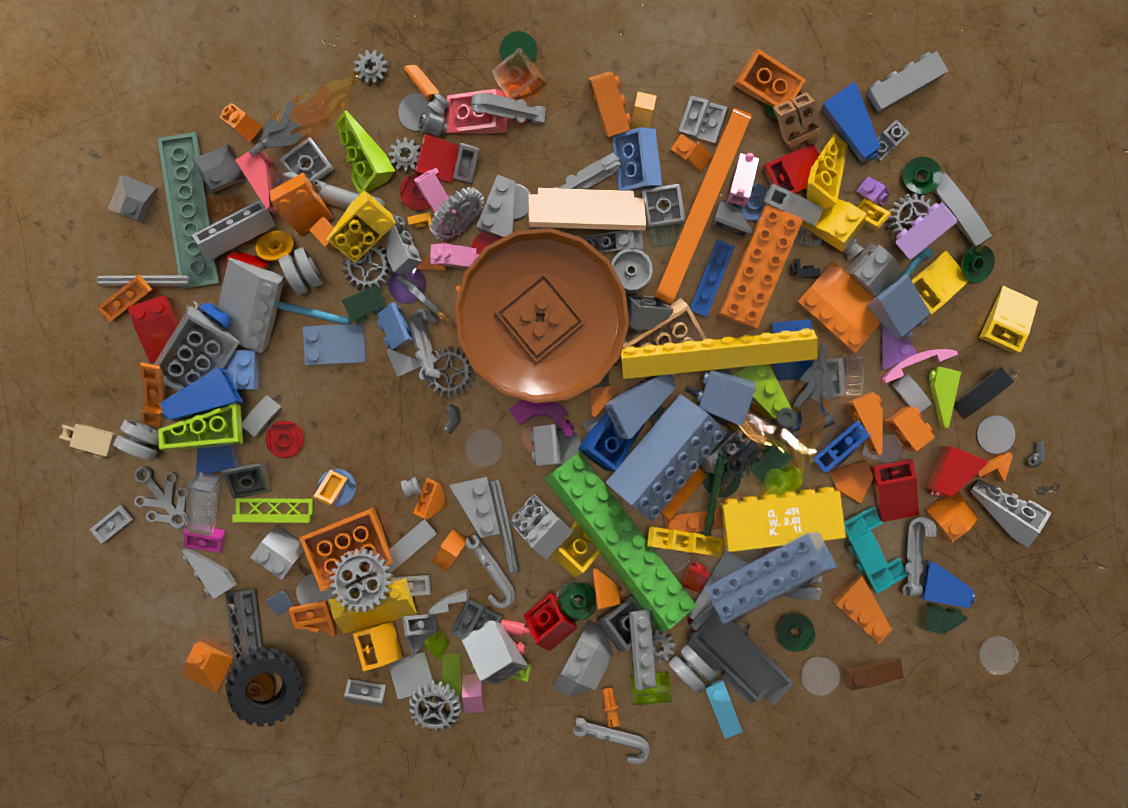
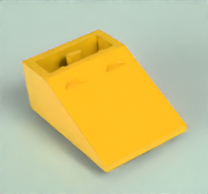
M364 190L349 205L327 237V241L356 263L396 223L392 214Z
M944 251L911 279L930 312L929 315H932L969 282L963 276L960 266L947 251Z
M1002 286L979 338L1010 353H1021L1030 332L1038 301Z

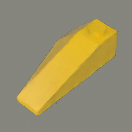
M837 134L832 135L812 166L808 181L806 200L824 209L837 204L848 144Z

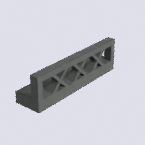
M255 589L225 593L233 661L236 663L239 662L238 657L243 654L246 657L249 655L248 651L254 649V652H258L259 648H262ZM233 596H235L236 605H234Z

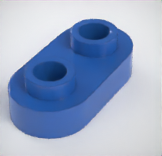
M204 302L199 307L202 313L208 315L223 329L227 330L232 325L230 322L232 320L231 317L224 311L220 313L218 308L211 302L209 304Z

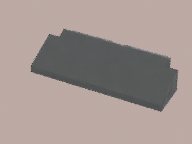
M713 604L688 624L694 630L689 635V646L714 670L718 671L722 668L724 670L722 674L723 679L748 703L759 702L764 698L774 706L794 684L733 622L723 624Z

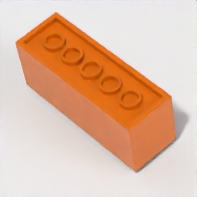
M768 204L761 210L719 309L718 316L751 330L758 328L802 224V218Z

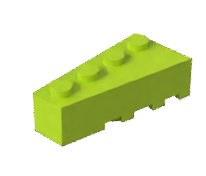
M233 403L227 407L213 410L210 413L195 416L187 421H181L158 429L159 449L168 452L243 444L241 406Z

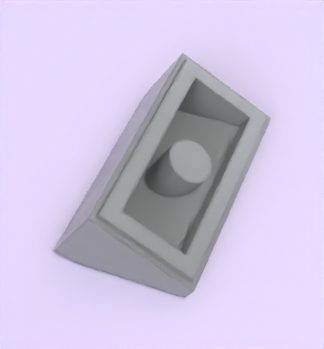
M348 679L344 701L382 708L386 685Z

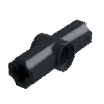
M751 439L726 464L719 489L722 493L731 486L762 451ZM735 460L739 461L742 465L738 472L732 469V463Z

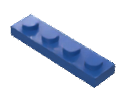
M719 239L716 240L691 303L690 309L692 312L704 317L708 316L735 248L734 245Z

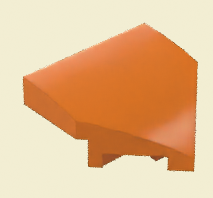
M865 460L838 468L830 473L837 491H840V495H844L861 505L873 481L868 461Z

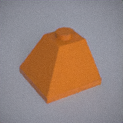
M959 491L953 497L945 496V499L940 498L924 509L935 522V525L945 539L950 542H954L968 532L979 519Z
M593 566L597 608L602 609L619 605L620 599H623L622 587L618 588L616 581L597 566Z
M199 641L194 644L186 660L182 676L217 693L231 666L233 656Z

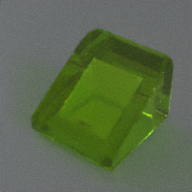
M440 630L424 640L426 648L436 660L440 658L450 644L449 640Z

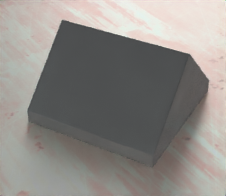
M266 463L222 470V475L233 499L271 492Z

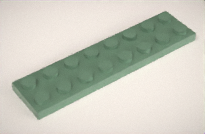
M192 132L157 138L178 275H186L190 278L189 286H180V289L220 284L216 258L207 262L192 237L193 234L211 225L205 183L193 159L200 156L197 133Z

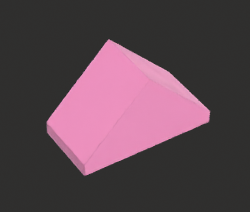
M477 673L462 674V699L465 713L484 712L483 686Z

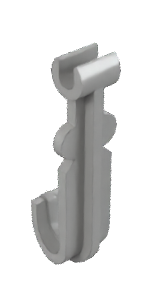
M478 93L472 96V112L481 114L484 112L509 119L515 118L518 123L524 122L525 119H530L531 123L534 124L545 123L546 108L543 106L529 107L523 99L515 101L511 98L489 93Z
M613 152L579 171L577 177L568 175L566 177V184L559 188L554 187V189H589L616 173L622 166L619 162L620 159Z
M418 309L411 317L410 327L414 346L417 350L415 357L421 361L422 365L419 378L423 381L435 383L434 378L439 379L440 372L433 367L436 357L431 353L433 349L427 329V322L436 323V317L429 310Z
M918 517L909 525L907 559L909 562L905 566V571L909 576L908 583L903 586L904 595H923V587L919 584L920 574L923 572V565L920 562L923 559L924 527L925 535L929 538L936 537L937 532L935 522L926 517Z
M475 532L472 537L476 542H473L468 537L466 545L474 551L505 595L504 601L498 600L493 594H489L488 599L495 607H508L515 599L514 587L482 543L479 534Z
M583 718L576 719V726H574V734L576 736L587 735L640 749L642 753L639 755L628 754L627 761L629 763L640 764L648 758L650 747L644 738L587 723Z

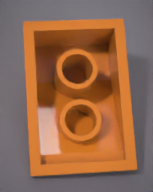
M760 49L752 52L733 85L749 96L775 107L788 100L792 103L791 99L798 95L806 79Z
M304 172L270 190L272 204L300 236L310 232L309 229L322 217L328 221L334 218Z
M874 392L865 393L847 402L846 405L854 422L859 421L871 435L865 441L870 454L880 455L882 454L883 409L881 405L883 403L879 395H875Z

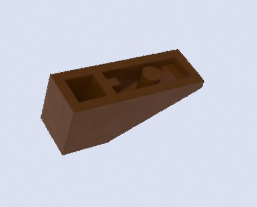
M900 658L843 668L846 687L851 691L870 688L904 678Z

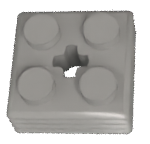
M310 137L280 158L281 163L288 172L296 173L297 175L304 172L312 185L315 180H321L334 170ZM304 161L311 162L309 168L304 167Z
M679 184L642 190L641 194L642 198H644L645 220L648 229L683 224L685 222ZM661 202H664L665 205H668L665 211H662L661 208H658Z

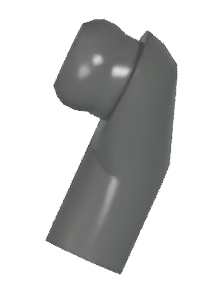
M452 404L446 408L449 421L443 428L449 434L453 432L461 421L460 410Z
M1035 442L1036 452L1028 459V464L1032 468L1040 466L1046 460L1045 442Z

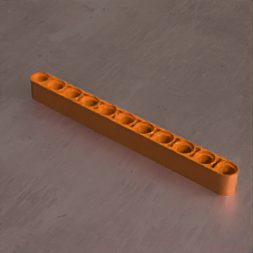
M734 107L655 293V298L672 305L752 114Z

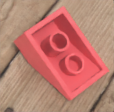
M498 89L447 95V101L451 103V106L446 110V124H448L446 133H506L507 118L484 112L483 114L472 112L471 101L472 96L478 93H489L507 98L508 95Z
M263 151L254 157L249 152L236 159L237 164L266 209L274 215L277 214L278 211L272 204L270 190L274 189V173L270 166L273 163Z

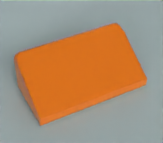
M417 65L403 67L406 76L427 101H432L435 93L440 94Z

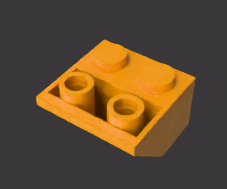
M393 621L357 630L353 633L363 671L381 667L403 658Z

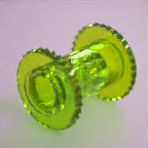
M793 465L783 467L782 471L777 468L770 469L764 479L766 489L774 495H780L785 491H797L803 482L802 473Z

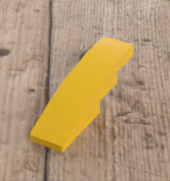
M649 527L647 546L722 558L724 539L698 533Z

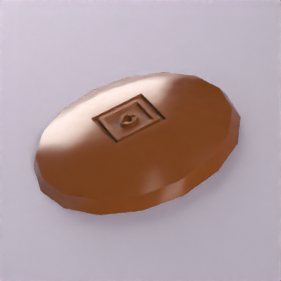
M551 228L515 231L485 247L464 273L454 306L458 342L474 371L502 394L532 403L569 400L599 384L619 359L629 327L626 291L610 261L583 238ZM536 313H538L539 315H544L543 323L541 321H535V319L537 318V316L535 315Z

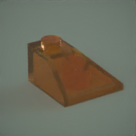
M520 47L490 71L505 96L514 100L531 96L547 84L539 68Z

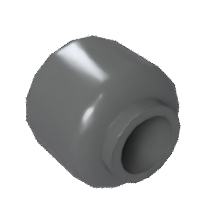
M427 111L425 114L422 113L418 122V128H420L422 135L428 134L439 138L441 134L444 135L448 124H445L444 116L432 111Z

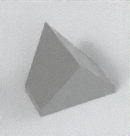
M435 614L402 617L405 638L412 658L438 633Z

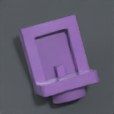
M869 176L856 190L858 195L880 207L888 201L890 195L885 185Z

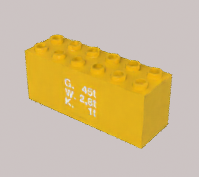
M821 487L818 492L804 489L800 490V494H795L792 491L781 492V496L777 497L776 494H763L760 499L754 496L743 497V501L729 498L724 499V503H719L724 547L728 552L782 546L806 533L819 532L823 540L846 538L840 491L834 490V487Z

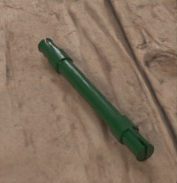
M718 453L717 463L715 464L709 506L704 522L703 534L706 536L707 534L711 536L712 526L715 521L714 515L722 474L725 468L726 454Z

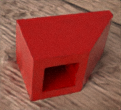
M695 561L693 564L688 563L680 582L681 586L700 593L710 575L706 570L707 567Z

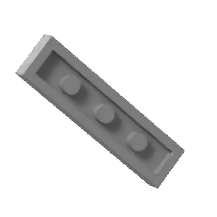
M644 609L630 612L635 688L642 690L656 686L650 610Z

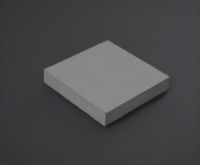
M425 651L416 653L413 658L412 655L388 664L398 699L412 696V693L417 691L419 685L423 687L425 682L431 685L433 681Z

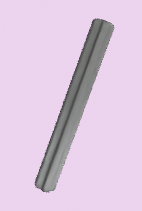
M186 275L142 276L149 286H189L190 278ZM98 276L97 284L98 286H125L136 276Z
M495 480L489 483L509 572L510 574L520 572L500 481Z

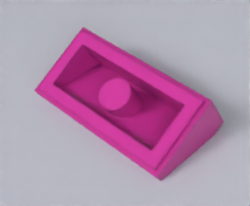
M188 524L184 530V547L222 553L225 530Z

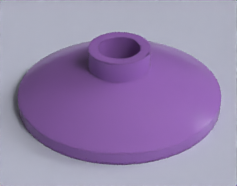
M415 268L407 276L404 275L423 294L425 293L426 279L421 271ZM392 272V278L388 280V289L392 297L404 304L418 301L419 299L409 293L408 289L397 280L401 274Z

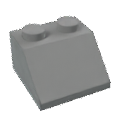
M879 244L872 249L850 276L875 298L896 281L904 271L896 259Z
M552 424L533 427L530 437L531 443H535V451H532V460L536 462V466L561 464L558 426Z
M276 525L263 539L250 558L283 580L289 575L305 551L299 539L279 525Z

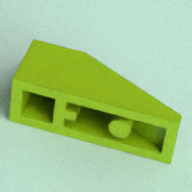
M934 367L930 371L929 381H931L930 389L940 428H949L961 372L943 367Z

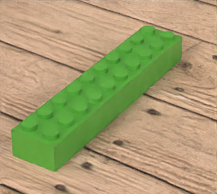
M580 451L544 478L643 610H650V619L660 632L671 629L697 606L653 547L647 546V539Z

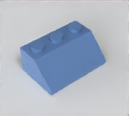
M639 127L612 136L614 153L618 156L619 162L622 165L616 172L618 190L640 191L662 186L656 129Z

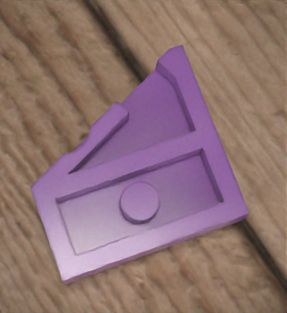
M885 327L881 328L882 370L917 354L909 337L895 340Z

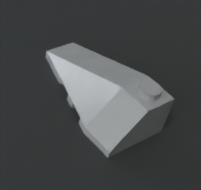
M978 480L970 491L1007 533L1027 548L1040 534L1051 515V512L1031 500L1025 502L1018 499V495L1014 493L1011 495L1003 493L999 487L982 480Z

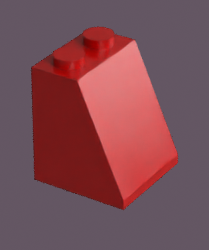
M941 446L924 488L930 490L929 494L938 498L945 499V496L953 497L987 465L988 461L953 446Z

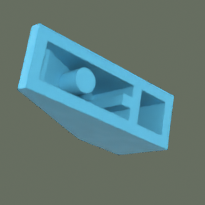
M722 678L706 683L705 691L724 738L726 739L743 732Z

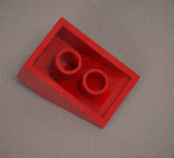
M165 295L128 307L133 326L150 363L157 360L179 324L171 297Z

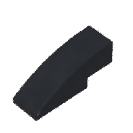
M1002 367L996 368L986 378L980 380L955 401L954 409L963 419H966L1003 392L1014 381Z

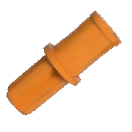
M605 688L602 690L605 705L603 710L606 711L608 727L611 728L612 725L617 727L620 725L617 712L618 705L615 702L613 689Z

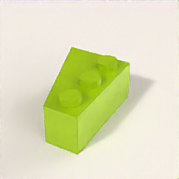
M769 364L748 366L732 374L756 382L752 399L771 419L776 418L777 413L781 409H791Z

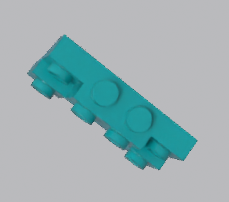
M872 506L844 521V528L849 543L847 548L852 556L855 555L858 561L856 566L859 572L866 575L874 593L877 594L909 575L906 573L900 558L887 563L872 531H870L883 524L875 510V506Z

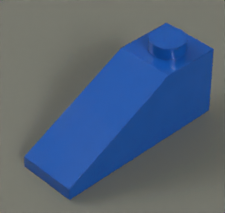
M856 421L813 459L826 474H830L845 462L871 435L859 421Z

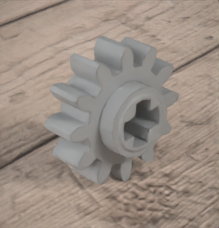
M366 50V56L358 54L361 60L354 61L355 65L358 66L354 71L359 74L358 78L360 81L365 78L367 85L370 83V80H373L376 85L378 78L382 81L384 80L382 73L388 74L387 69L384 68L388 66V62L383 61V54L377 56L376 50L372 54ZM370 64L374 65L373 70H369Z
M404 137V142L402 143L399 139H396L397 146L391 145L394 152L388 153L390 157H394L391 160V164L398 163L396 166L397 170H400L401 167H404L405 172L408 171V167L415 170L414 164H417V158L420 153L417 151L421 149V146H414V139L410 143H408L406 137ZM402 152H411L409 158L401 157L403 156Z
M656 628L655 634H652L654 660L657 658L658 663L661 664V658L664 657L668 661L667 654H674L670 647H675V643L669 642L673 638L672 635L666 637V631L659 634ZM658 642H661L662 649L655 650L654 643L658 644Z

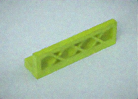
M236 498V514H233L232 522L311 523L313 522V499ZM241 502H248L253 509L249 513H241ZM263 502H267L272 507L267 514H263L258 509ZM281 503H287L292 509L288 513L282 514L277 507ZM300 503H309L308 514H301L296 507Z

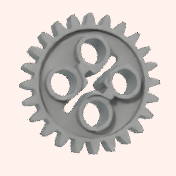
M468 187L466 190L462 188L460 193L456 191L453 197L450 195L448 201H443L444 205L438 207L439 211L433 214L435 217L431 219L430 231L441 241H448L449 238L453 240L455 235L459 237L462 231L465 233L466 228L471 227L472 222L477 221L475 218L481 215L479 211L484 209L482 206L485 204L483 201L485 198L474 187L472 189ZM455 209L463 219H459L452 210Z
M363 548L360 553L359 549H355L354 554L348 551V558L341 556L343 562H335L338 569H332L336 573L335 576L330 577V579L335 580V583L330 585V587H335L336 589L332 592V595H339L336 602L343 600L342 607H346L349 604V611L355 608V611L359 613L361 609L364 612H368L369 607L375 610V603L382 606L380 599L387 600L385 592H391L387 588L388 585L393 584V582L388 581V578L392 577L393 574L387 573L391 566H384L387 560L383 559L380 561L381 554H377L374 557L375 551L370 550L368 553L367 549ZM366 562H368L370 564V569L368 572L365 573L363 571V565ZM348 571H351L353 575L352 579L347 581L345 577L346 573ZM374 572H377V575H376V576L367 578V577H369L370 575H372ZM360 577L367 578L362 581L363 584L356 583L361 580ZM373 580H376L378 587L373 591L370 585ZM356 583L349 589L346 588L347 585ZM358 588L360 590V596L357 599H355L353 597V592L355 589Z

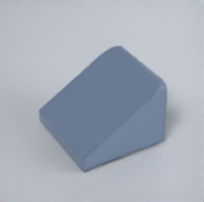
M285 589L266 600L277 616L294 606Z

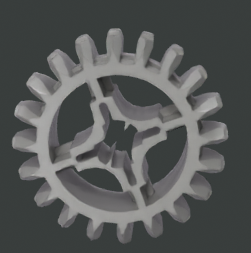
M907 194L905 195V200L900 197L898 203L894 202L892 204L894 209L889 210L893 216L887 219L892 221L888 228H894L891 235L899 234L904 230L902 226L913 227V221H907L911 217L917 219L919 216H922V218L929 213L927 210L931 207L929 205L931 199L924 201V195L918 199L917 194H913L912 198ZM913 205L920 207L925 213H919ZM906 206V218L899 220L900 212Z
M378 242L367 251L363 260L356 263L344 255L348 259V261H342V264L347 266V268L342 269V272L348 273L344 278L346 280L351 279L349 281L350 286L356 283V290H359L362 286L363 292L367 291V287H369L371 292H374L375 285L379 290L381 289L380 282L387 285V282L384 280L385 277L388 279L392 278L391 275L387 274L388 271L393 272L392 267H388L390 263L387 260V253L384 254L387 249L385 247L380 249L381 244ZM373 252L380 255L383 265L373 262ZM366 262L374 266L369 271L362 267L364 264H367ZM353 267L362 270L363 281L356 278ZM382 271L376 279L369 281L373 272Z
M448 346V352L445 351L444 347H441L442 354H439L436 350L434 351V354L437 356L436 362L433 364L434 369L442 358L447 357L445 367L436 369L440 372V375L445 376L447 388L441 386L436 378H434L435 383H430L428 387L436 386L433 392L437 393L441 390L440 396L444 397L445 392H448V398L452 397V392L458 397V390L466 393V390L463 388L465 385L471 388V385L467 383L468 380L475 381V378L470 377V374H476V372L470 370L472 365L468 364L469 360L467 357L464 358L466 355L464 351L458 354L459 347H456L454 352H452V346ZM453 356L463 362L465 369L455 368ZM450 366L452 370L460 371L459 373L451 374L450 378L447 377L448 374L445 375L444 372H441L448 370ZM458 375H465L463 381L458 386L453 387L454 378Z
M434 680L431 682V685L427 682L424 683L423 687L419 685L417 691L412 693L409 701V712H411V718H416L415 725L421 723V729L428 727V732H430L434 728L436 733L439 731V728L443 731L446 730L447 726L451 728L453 722L458 720L461 712L459 695H454L455 688L449 690V684L444 687L442 686V681H440L436 685ZM421 700L425 702L426 708L424 711L420 706ZM446 702L450 706V711L448 713L445 711L446 708L444 707Z

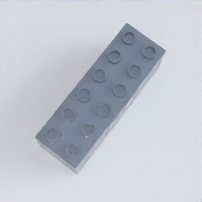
M680 394L607 480L606 484L653 522L718 443L722 441L727 432L708 413Z
M806 533L705 589L724 624L737 621L838 567L820 533Z

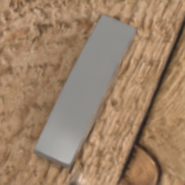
M946 173L942 174L941 183L934 190V193L956 217L958 222L955 224L974 246L983 244L992 238L982 219L963 193Z
M425 519L389 549L393 563L387 565L391 566L387 573L391 574L437 534Z

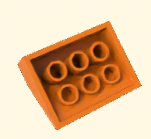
M834 261L827 266L795 302L803 312L850 354L856 353L881 323L866 306L874 297Z
M374 507L299 537L320 591L331 588L330 585L335 583V580L330 579L331 576L336 574L332 569H338L335 562H343L341 556L348 558V551L354 554L355 549H359L360 553L363 548L367 549L368 553L370 550L375 551L374 557L377 554H381L380 561L383 559L387 560L384 566L393 563L380 520ZM366 562L363 565V571L365 573L368 572L370 569V564L368 562ZM348 571L346 573L345 577L347 581L352 579L353 575L351 571Z

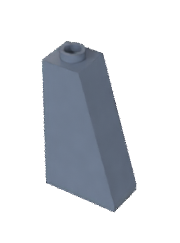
M671 374L650 376L604 404L620 438L630 439L673 392L676 387Z

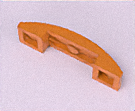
M141 363L140 380L143 381L144 406L141 409L142 424L161 428L163 414L160 403L165 400L163 371L160 366Z

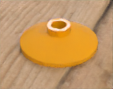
M272 231L263 235L257 241L255 248L260 258L267 261H277L280 257L291 253L294 241L291 235L284 231Z

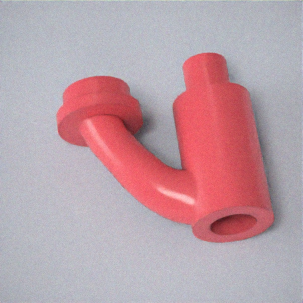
M507 620L501 621L509 636L523 637V634L531 635L529 627H524V623ZM514 642L520 654L523 656L525 644H521L522 642L516 644Z

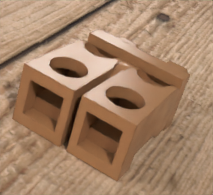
M807 92L791 99L792 103L788 100L773 107L780 125L782 139L792 152L801 149L800 143L805 140L811 145L818 142V135L821 134L815 101Z

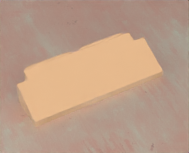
M538 188V195L529 194V227L646 229L644 198H634V191Z

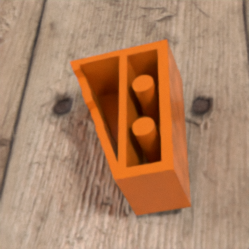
M608 71L588 78L594 92L593 97L597 103L606 135L610 137L629 131V125L632 122L629 113L626 114L624 106H626L624 95L619 93L618 88L621 87L619 77Z
M857 574L832 601L834 605L878 644L892 631L861 575Z

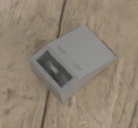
M535 494L526 501L509 521L523 539L546 560L572 532L566 523Z

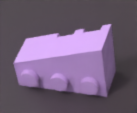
M943 202L939 205L935 203L927 210L929 213L923 218L919 216L912 222L913 227L908 231L904 229L896 235L898 239L895 243L910 260L958 222Z

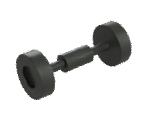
M790 408L781 409L777 413L776 418L770 421L769 431L774 436H783L788 431V428L795 424L797 419L796 413Z

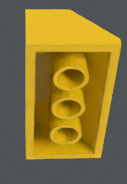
M406 577L391 581L393 584L387 587L391 592H385L388 599H380L382 606L375 603V610L369 607L368 612H364L361 609L359 613L355 611V608L349 611V604L346 607H342L343 600L336 602L338 596L329 599L333 619L343 634L401 619L404 616L416 615L417 612ZM378 585L371 586V589L374 591ZM360 590L353 592V597L357 599L360 596Z

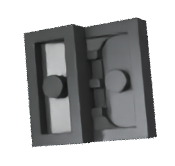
M468 598L450 633L463 640L470 632L483 628V625L488 621L501 623L504 616Z

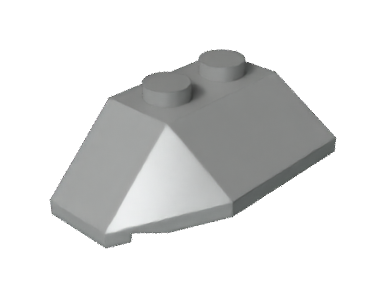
M587 620L552 688L569 697L594 691L597 688L613 657L607 634L600 625Z

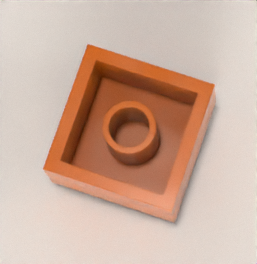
M912 406L900 408L884 421L907 451L917 452L935 437L932 434L934 432L932 427L922 421L920 418L922 417L921 413L917 408H912Z

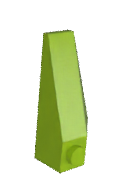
M343 111L336 121V126L341 144L346 147L348 155L345 157L346 162L350 163L353 172L350 174L351 180L359 194L364 190L369 193L387 183L395 170L381 148L348 111Z

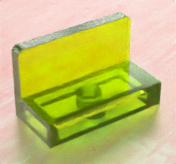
M461 653L442 654L443 686L445 687L449 684V690L455 688V693L462 695Z
M655 673L656 686L642 690L635 688V677L632 675L633 706L672 702L669 673Z

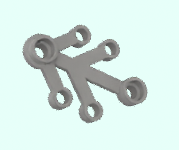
M139 467L134 474L136 480L145 482L157 499H149L143 495L137 496L134 500L137 507L165 508L169 515L159 514L154 510L149 511L146 514L147 521L168 522L171 527L178 530L185 528L189 522V517L184 512L185 501L189 496L188 488L181 487L177 490L178 502L175 509L172 505L174 483L178 480L177 474L175 472H168L165 475L166 486L164 494L152 479L151 470L148 467ZM143 471L147 472L146 478L142 477ZM170 474L174 476L173 481L168 479ZM182 489L186 492L184 497L180 495ZM139 498L144 500L142 505L138 503ZM151 513L155 514L154 520L150 518ZM178 516L182 518L181 523H178L176 520Z

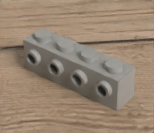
M937 51L933 54L928 52L919 58L920 61L915 64L913 61L903 67L904 70L899 73L897 71L892 72L886 76L887 80L882 83L878 80L870 85L871 89L866 94L877 113L941 78L948 72Z
M259 200L193 234L192 237L208 262L234 249L236 246L250 241L257 235L269 231L276 225L263 202Z

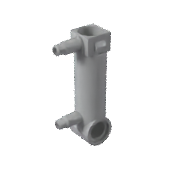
M318 180L313 182L314 189L325 204L347 210L349 205L360 195ZM372 196L383 207H385V201H383L380 198Z

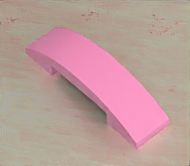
M936 349L917 353L895 364L882 377L881 382L887 383L904 376L901 368L933 356L935 362H940L958 355L955 350Z

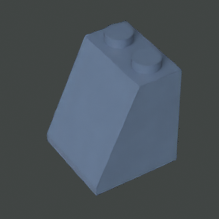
M907 274L894 281L866 305L895 340L900 338L906 339L913 333L911 329L924 324L927 321L925 317L930 314Z
M710 370V374H705L702 383L706 384L704 392L700 391L697 402L700 403L699 408L744 426L756 382L718 370Z

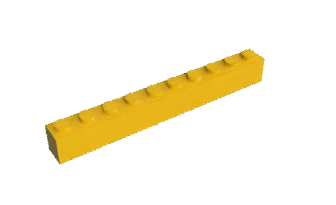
M802 329L794 332L782 331L775 334L763 333L756 336L743 335L742 337H724L717 340L704 339L703 341H685L678 344L666 343L658 346L646 345L639 348L627 347L621 351L623 379L817 359V336L814 330Z

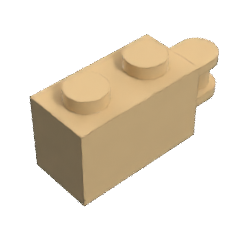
M75 424V427L62 425L63 432L62 435H59V438L71 441L70 447L76 448L75 452L87 454L88 451L94 453V457L100 459L113 456L115 449L113 443L119 434L83 424Z

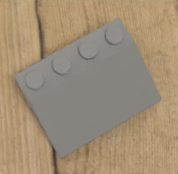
M229 258L218 310L220 313L224 311L231 317L232 320L230 322L232 325L226 331L235 337L241 346L262 353L269 345L285 276Z
M190 306L153 365L161 367L166 385L180 391L218 367L223 369L240 342L208 315Z

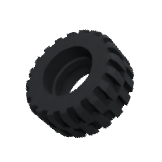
M262 647L259 648L258 652H254V649L248 651L249 655L245 657L242 654L238 657L239 662H234L231 665V672H228L226 676V695L230 708L240 720L245 719L249 725H253L255 722L257 727H263L265 723L273 726L277 720L280 723L286 720L284 716L287 714L291 716L294 713V706L298 707L300 703L299 697L303 694L301 687L303 685L302 678L294 661L288 658L286 653L282 651L278 653L277 649L274 648L266 651V648ZM264 672H271L281 677L282 687L273 698L266 701H255L247 696L246 686L254 676Z

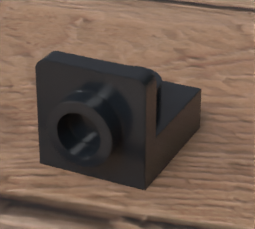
M795 258L794 263H791V274H794V279L818 278L820 276V268H815L814 265H806L801 269L800 258Z

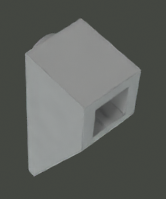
M775 184L770 185L763 200V203L802 218L803 221L816 226L824 209Z
M392 215L396 224L386 233L387 259L393 272L407 276L422 261L418 255L417 248L411 240L412 237L405 227L404 220L400 216Z
M620 230L581 236L601 254L618 253L624 249L631 248L644 250L641 230Z
M745 423L744 426L737 425L727 430V434L722 441L718 443L698 468L714 473L718 453L726 454V463L751 438Z
M191 548L182 551L184 553V560L188 565H192L195 570V577L203 582L205 585L204 590L209 597L216 599L237 585L227 568Z

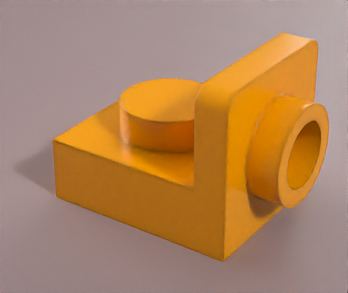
M427 212L407 218L411 227L414 226L415 229L425 227L426 223L429 224L431 229V219L435 216L432 217L431 213Z

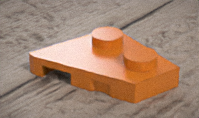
M327 600L290 607L289 613L294 628L308 629L315 633L321 631L330 633V636H336L337 631Z

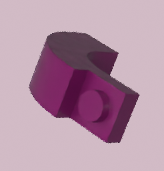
M522 400L509 408L520 425H523L535 416L542 415L552 418L567 438L574 435L572 430L575 428L568 419L566 421L563 419L569 415L568 411L555 401L532 403Z

